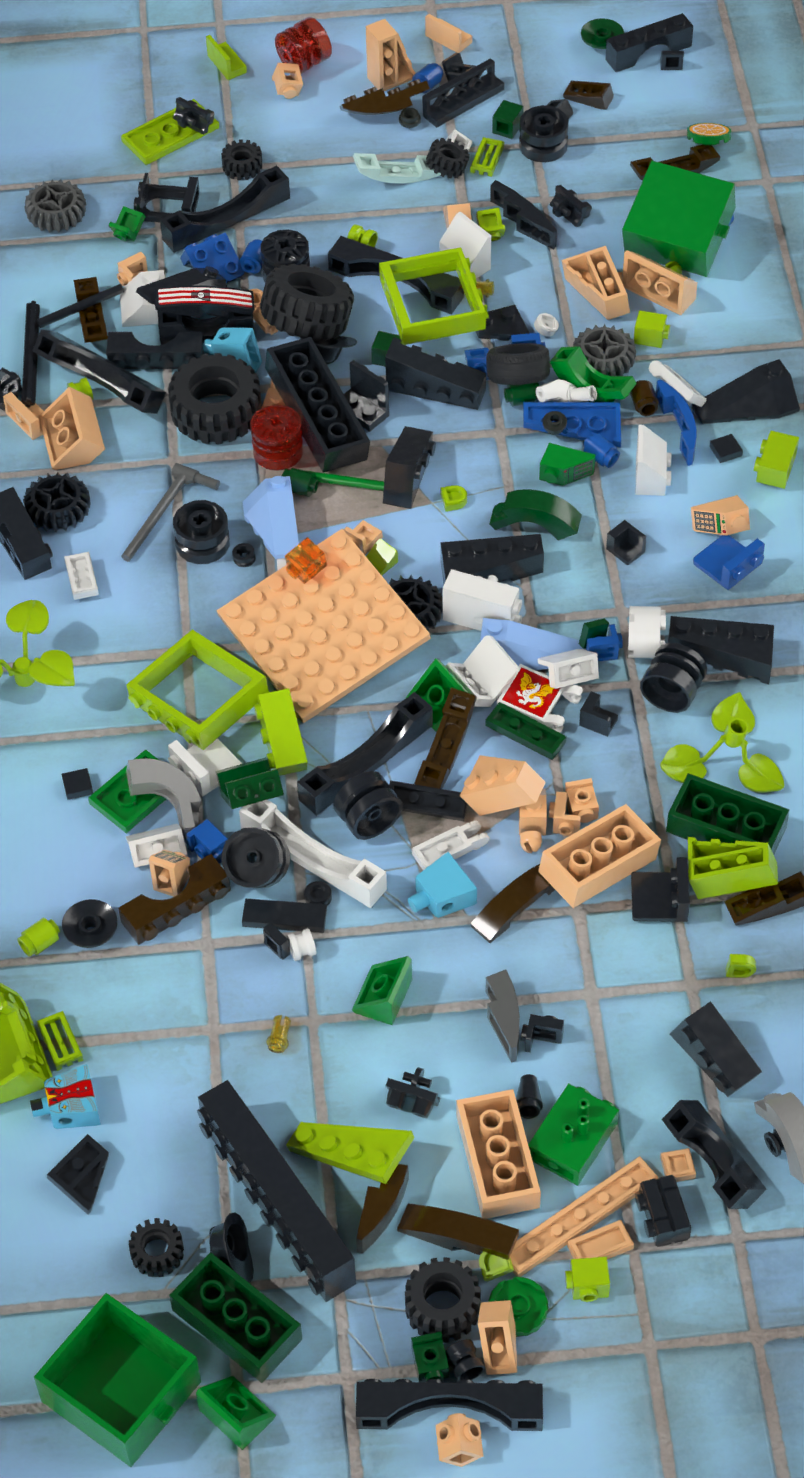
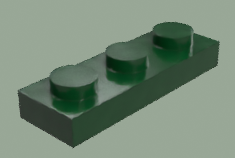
M501 702L497 704L485 719V726L551 760L555 758L566 743L567 736Z

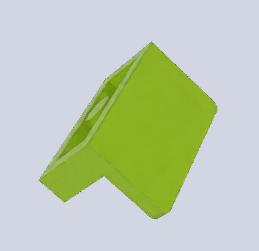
M211 35L206 36L207 56L227 80L247 73L246 65L227 42L217 44Z

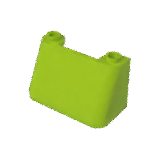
M0 983V1104L44 1089V1081L53 1076L26 1003L16 991Z

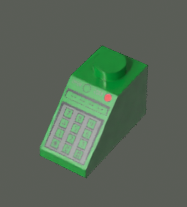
M549 443L540 462L539 480L564 486L591 476L595 472L596 455Z

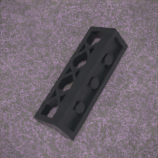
M490 58L423 95V117L437 128L503 91L504 82L495 76V61ZM487 70V74L481 77L482 73ZM471 78L469 83L466 86H464L466 81ZM454 88L451 94L447 96L448 92ZM437 97L435 102L430 105V101Z

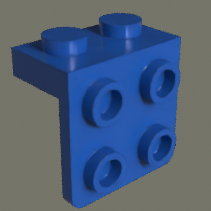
M226 232L218 236L216 234L211 235L202 243L188 245L184 248L185 251L180 257L184 266L191 264L192 268L210 266L219 271L218 274L226 279V283L242 277L245 273Z
M722 535L693 558V564L725 589L729 590L762 564L765 543L757 538L747 547H744L730 535Z

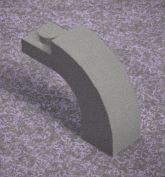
M156 759L128 760L126 774L130 796L157 794L169 800L177 812L183 838L187 839L186 834L198 826L197 812H199L201 803L194 783L183 771L167 762Z
M791 1092L784 1095L780 1093L768 1094L764 1099L754 1102L756 1113L775 1128L786 1151L790 1174L804 1184V1106Z

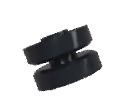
M544 105L526 110L520 117L519 148L521 153L526 158L535 162L546 163L561 158L566 153L568 146L569 120L566 114L558 108Z
M194 500L184 504L176 511L173 517V530L176 550L180 557L194 564H209L219 560L226 554L230 547L228 518L221 506L208 500Z
M369 771L359 774L343 785L335 796L333 809L346 822V826L357 839L367 840L382 834L396 822L403 810V802L390 789V785L379 772Z
M242 828L234 832L225 842L222 851V866L226 875L235 884L247 888H269L279 883L286 875L290 864V851L285 840L276 832L264 828Z

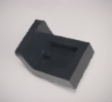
M457 52L442 61L448 81L475 67V65L464 64L461 54Z
M2 367L0 369V409L4 411L3 396L12 392L18 398L22 395L20 377L15 372H10Z
M530 1014L529 1024H523L520 1041L525 1042V1052L531 1053L533 1039L561 1044L564 1020L550 1015L538 1016Z

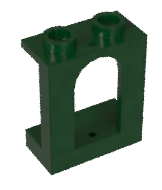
M266 757L215 771L221 797L231 809L284 795L278 769L271 770Z

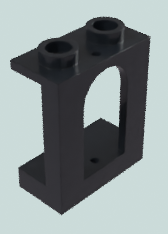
M145 173L143 182H139L138 185L139 196L134 199V210L146 216L144 221L160 223V219L172 213L154 212L147 209V203L153 199L182 200L181 211L196 212L200 196L199 178L189 176L187 187L156 185L149 183V174Z

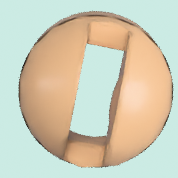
M525 831L520 834V844L525 852L532 853L540 849L542 843L540 832Z

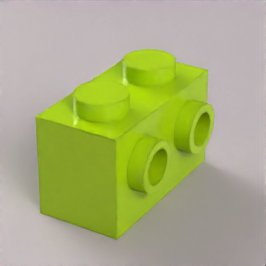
M770 431L768 439H763L760 454L762 456L757 457L755 461L756 482L785 489L797 455L799 437Z

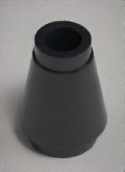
M531 1074L523 1075L520 1078L516 1095L518 1109L522 1118H535L543 1108L537 1077Z

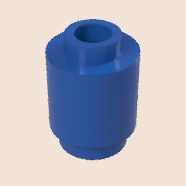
M437 63L427 64L413 75L412 81L420 79L421 82L427 80L430 89L422 92L427 93L441 82L444 75L443 69Z
M255 239L248 243L239 260L243 270L247 273L256 274L262 268V240Z
M599 433L588 436L584 441V452L595 454L596 462L602 467L611 468L620 457L617 447Z

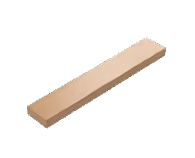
M640 1156L518 1239L510 1255L514 1268L513 1273L517 1277L526 1274L566 1246L567 1241L579 1237L634 1199L635 1194H639V1187L642 1181L658 1179V1176Z

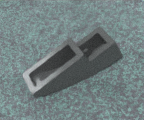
M505 969L486 977L485 992L491 1001L487 1003V1018L512 1063L517 1060L520 1015L515 989Z

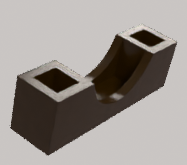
M212 854L188 867V884L177 896L165 900H156L141 894L118 907L121 923L138 945L154 939L158 933L168 927L176 926L185 917L192 913L200 912L204 906L214 900L222 899L231 891L229 877Z

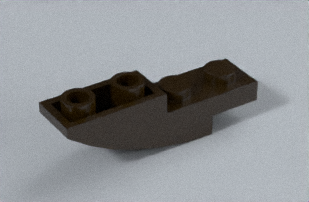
M420 79L407 83L409 88L400 90L399 87L387 91L388 96H386L383 88L377 90L375 86L363 91L364 96L356 98V95H352L343 99L344 104L339 107L341 111L361 115L392 113L413 106L410 97L425 92L430 88L427 80L421 82Z

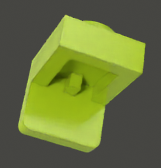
M499 208L476 212L478 226L491 235V241L499 240L504 236L506 229L505 225L502 224Z

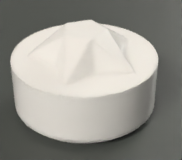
M541 313L536 318L534 327L541 335L551 337L558 330L559 324L552 315Z

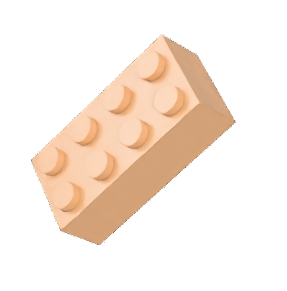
M625 804L543 851L538 872L572 908H575L631 875L632 872H636L656 860L661 839Z
M514 1090L456 1100V1117L481 1217L488 1219L540 1208L541 1191Z

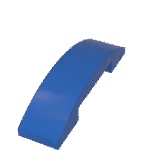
M657 380L656 396L663 414L673 412L682 431L679 449L687 466H690L694 461L697 438L694 416L687 402L672 386L663 380Z

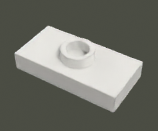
M89 552L65 556V564L74 600L99 595Z

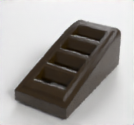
M571 80L563 93L564 99L607 110L614 97L611 83Z

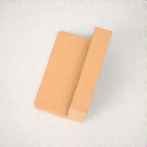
M431 14L425 16V36L457 53H460L472 43V35Z
M12 392L4 395L6 414L32 440L43 435L39 416L44 411L36 403L26 407Z

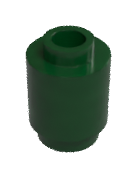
M539 383L507 385V388H504L506 403L510 402L513 407L523 405V402H535L538 399L535 391L539 387Z
M296 468L284 470L282 476H290L292 493L310 497L312 493L317 492L319 479H316L315 473Z

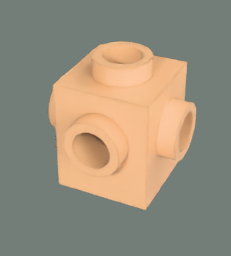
M462 1413L449 1415L447 1420L435 1425L439 1461L463 1467L483 1457L481 1430L478 1420L468 1418Z

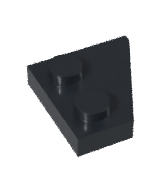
M516 305L488 311L489 319H486V329L475 331L480 339L494 338L502 341H509L511 335L529 334Z
M87 1134L47 1174V1179L86 1214H89L92 1211L109 1152Z

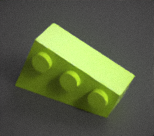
M289 688L258 695V704L254 705L256 718L260 720L262 726L260 734L263 745L267 744L269 753L266 754V758L269 761L270 769H278L279 776L307 770L308 761Z
M688 837V876L698 899L778 884L777 861L768 843L735 841V844L721 843L720 839H711V842L697 841L695 837Z

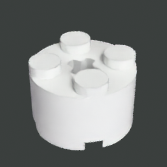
M629 606L628 658L655 657L657 649L665 644V635H660V630L666 629V610H661V607Z

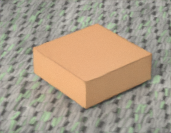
M689 1148L661 1153L660 1159L665 1176L673 1175L676 1182L696 1179V1171Z

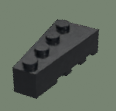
M393 337L385 356L386 381L388 382L389 391L465 408L479 409L486 391L485 372L459 362L455 364L449 363L444 356L435 354V357L421 352V347L412 345V348L401 344L402 340Z
M677 616L670 617L668 643H679L693 649L704 659L705 663L712 665L713 669L723 671V668L738 672V676L759 678L761 683L769 685L772 668L774 625Z

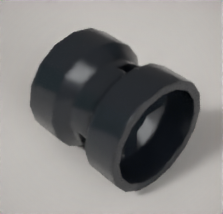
M471 1339L458 1341L445 1351L448 1362L454 1365V1375L457 1381L463 1379L473 1380L484 1372L485 1366L482 1360L476 1357V1347Z

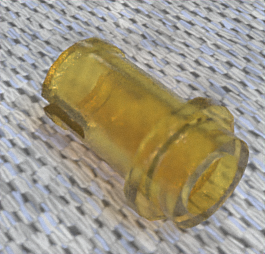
M490 279L477 281L476 288L481 289L482 295H485L487 298H489V295H494V281H490Z
M277 1015L273 1018L271 1035L266 1040L268 1049L271 1052L282 1053L289 1046L287 1037L291 1020L287 1016H285L282 1026L280 1025L282 1015Z

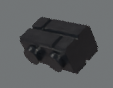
M668 1175L658 1179L642 1181L639 1187V1194H635V1199L639 1212L644 1211L647 1220H644L647 1237H653L657 1247L690 1239L691 1225L675 1177Z

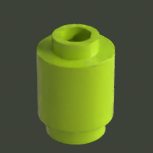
M43 917L21 932V936L17 938V941L27 956L38 955L59 940L58 934L60 930L52 919L47 920Z

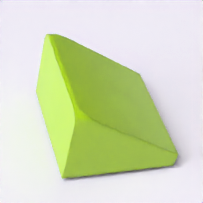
M381 538L366 555L367 559L381 575L398 563V551Z

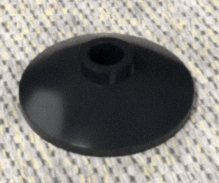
M95 899L75 903L66 911L62 920V930L67 940L83 948H93L106 943L112 938L117 929V916L113 908L107 903Z

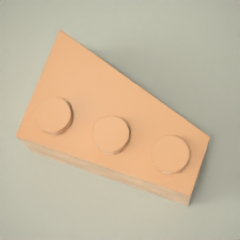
M386 19L366 26L367 78L378 90L383 88L386 91L411 81L416 73L412 68V63L407 57L404 45L396 30Z
M606 246L561 260L565 280L607 320L630 313L626 290Z
M480 755L470 776L464 782L465 786L460 797L479 816L536 803L546 782L525 761Z

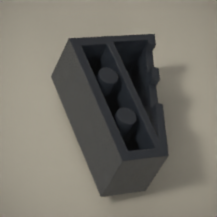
M404 427L386 460L383 504L407 509L412 508L425 469L428 467L430 456H433L435 453L436 442L433 441V431Z
M14 487L0 492V543L24 580L52 569L50 560L53 557L52 551L47 543L44 544L38 528L34 526Z
M711 1001L685 1018L669 1034L709 1076L718 1090L727 1097L752 1081L762 1072Z

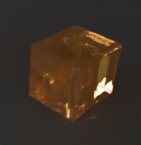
M308 537L285 555L286 571L293 579L298 578L304 584L327 566L325 553Z

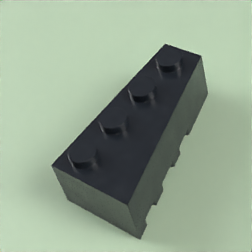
M541 534L440 542L441 569L444 584L451 569L474 576H481L485 579H488L489 575H494L498 578L497 582L499 583L508 579L515 581L543 573L544 550Z

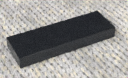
M390 780V789L403 802L402 811L465 821L468 804L460 797L461 792Z
M245 898L242 927L264 928L271 922L280 930L303 931L308 928L310 932L324 933L327 904Z

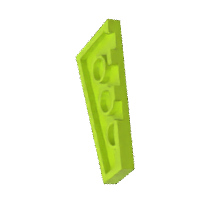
M300 1122L286 1146L290 1152L386 1184L415 1137L412 1131Z

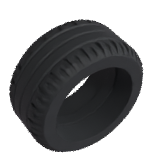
M519 343L497 346L490 349L486 355L488 379L496 384L521 385L536 383L545 380L550 374L549 350L540 344Z

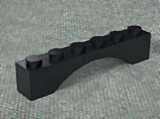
M276 165L257 174L241 193L218 207L200 212L179 210L160 219L162 240L175 253L190 244L203 240L290 199L289 178Z
M340 236L328 252V270L347 277L363 275L380 276L379 263L402 259V257ZM446 273L401 281L417 290L432 308L451 315L464 298V290L460 279Z
M41 330L33 348L34 353L97 382L116 394L123 402L141 412L158 413L166 391L58 332Z
M413 692L394 707L378 730L360 747L336 762L315 767L298 780V800L316 816L333 803L336 794L348 781L361 773L375 771L433 726V707Z
M366 1379L364 1382H357L356 1429L388 1430L398 1421L416 1412L439 1407H458L484 1413L501 1422L511 1431L543 1430V1384L531 1380H522L518 1383H505L502 1380L474 1383L471 1380L463 1379L458 1380L456 1383H443V1381L438 1379H430L426 1382H412L408 1379L382 1382L379 1379Z

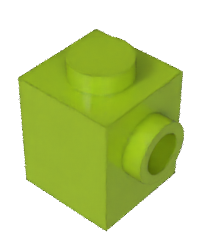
M639 310L634 328V343L662 348L663 340L668 339L670 325H666L667 315Z
M607 1257L571 1259L570 1270L565 1271L566 1289H572L573 1300L580 1299L584 1302H591L598 1298L609 1297L610 1279Z

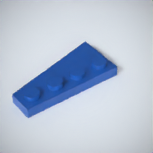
M523 402V428L548 433L543 427V417L551 411H558L566 416L567 426L557 435L586 440L588 436L599 433L616 447L621 448L620 402Z

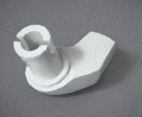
M560 379L541 385L535 391L539 402L551 400L554 402L594 401L597 398V390L593 385L577 388L572 383Z

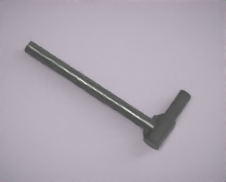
M175 463L172 468L174 482L121 555L122 559L127 562L132 559L184 483H199L217 490L220 486V481L200 474L195 469Z

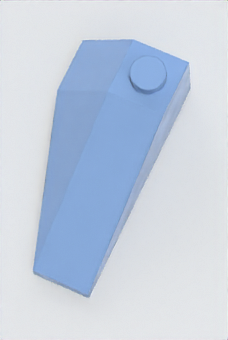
M275 476L264 479L243 501L245 521L253 526L255 534L260 535L265 547L275 559L299 557L300 548L290 476Z
M483 618L480 642L487 635L493 636L518 666L522 664L536 671L548 669L547 666L538 664V658L583 649L578 644L579 640L510 620Z

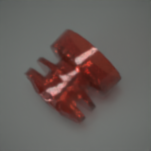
M312 17L304 18L294 24V27L285 29V31L278 33L275 37V47L281 62L299 64L301 74L311 69L313 65L327 60L332 54V46L326 30Z
M278 404L259 409L253 415L250 422L254 459L260 466L269 470H285L295 466L301 460L304 452L302 423L299 414L288 406Z

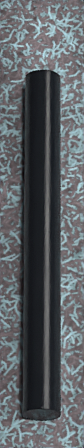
M118 284L37 319V324L40 328L124 293L123 286Z

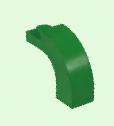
M580 346L561 347L550 361L554 372L560 380L570 382L577 388L591 385L596 388V400L588 402H614L615 399H625L637 384L633 376H607L600 373L587 361Z

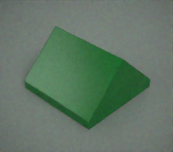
M436 658L407 695L408 697L415 692L433 707L432 728L435 732H437L442 720V710L451 687L469 693L443 663Z
M406 956L372 965L352 1011L355 1014L393 1025L412 982V959Z
M234 1376L200 1387L196 1392L199 1411L241 1450L246 1448L276 1417V1414Z

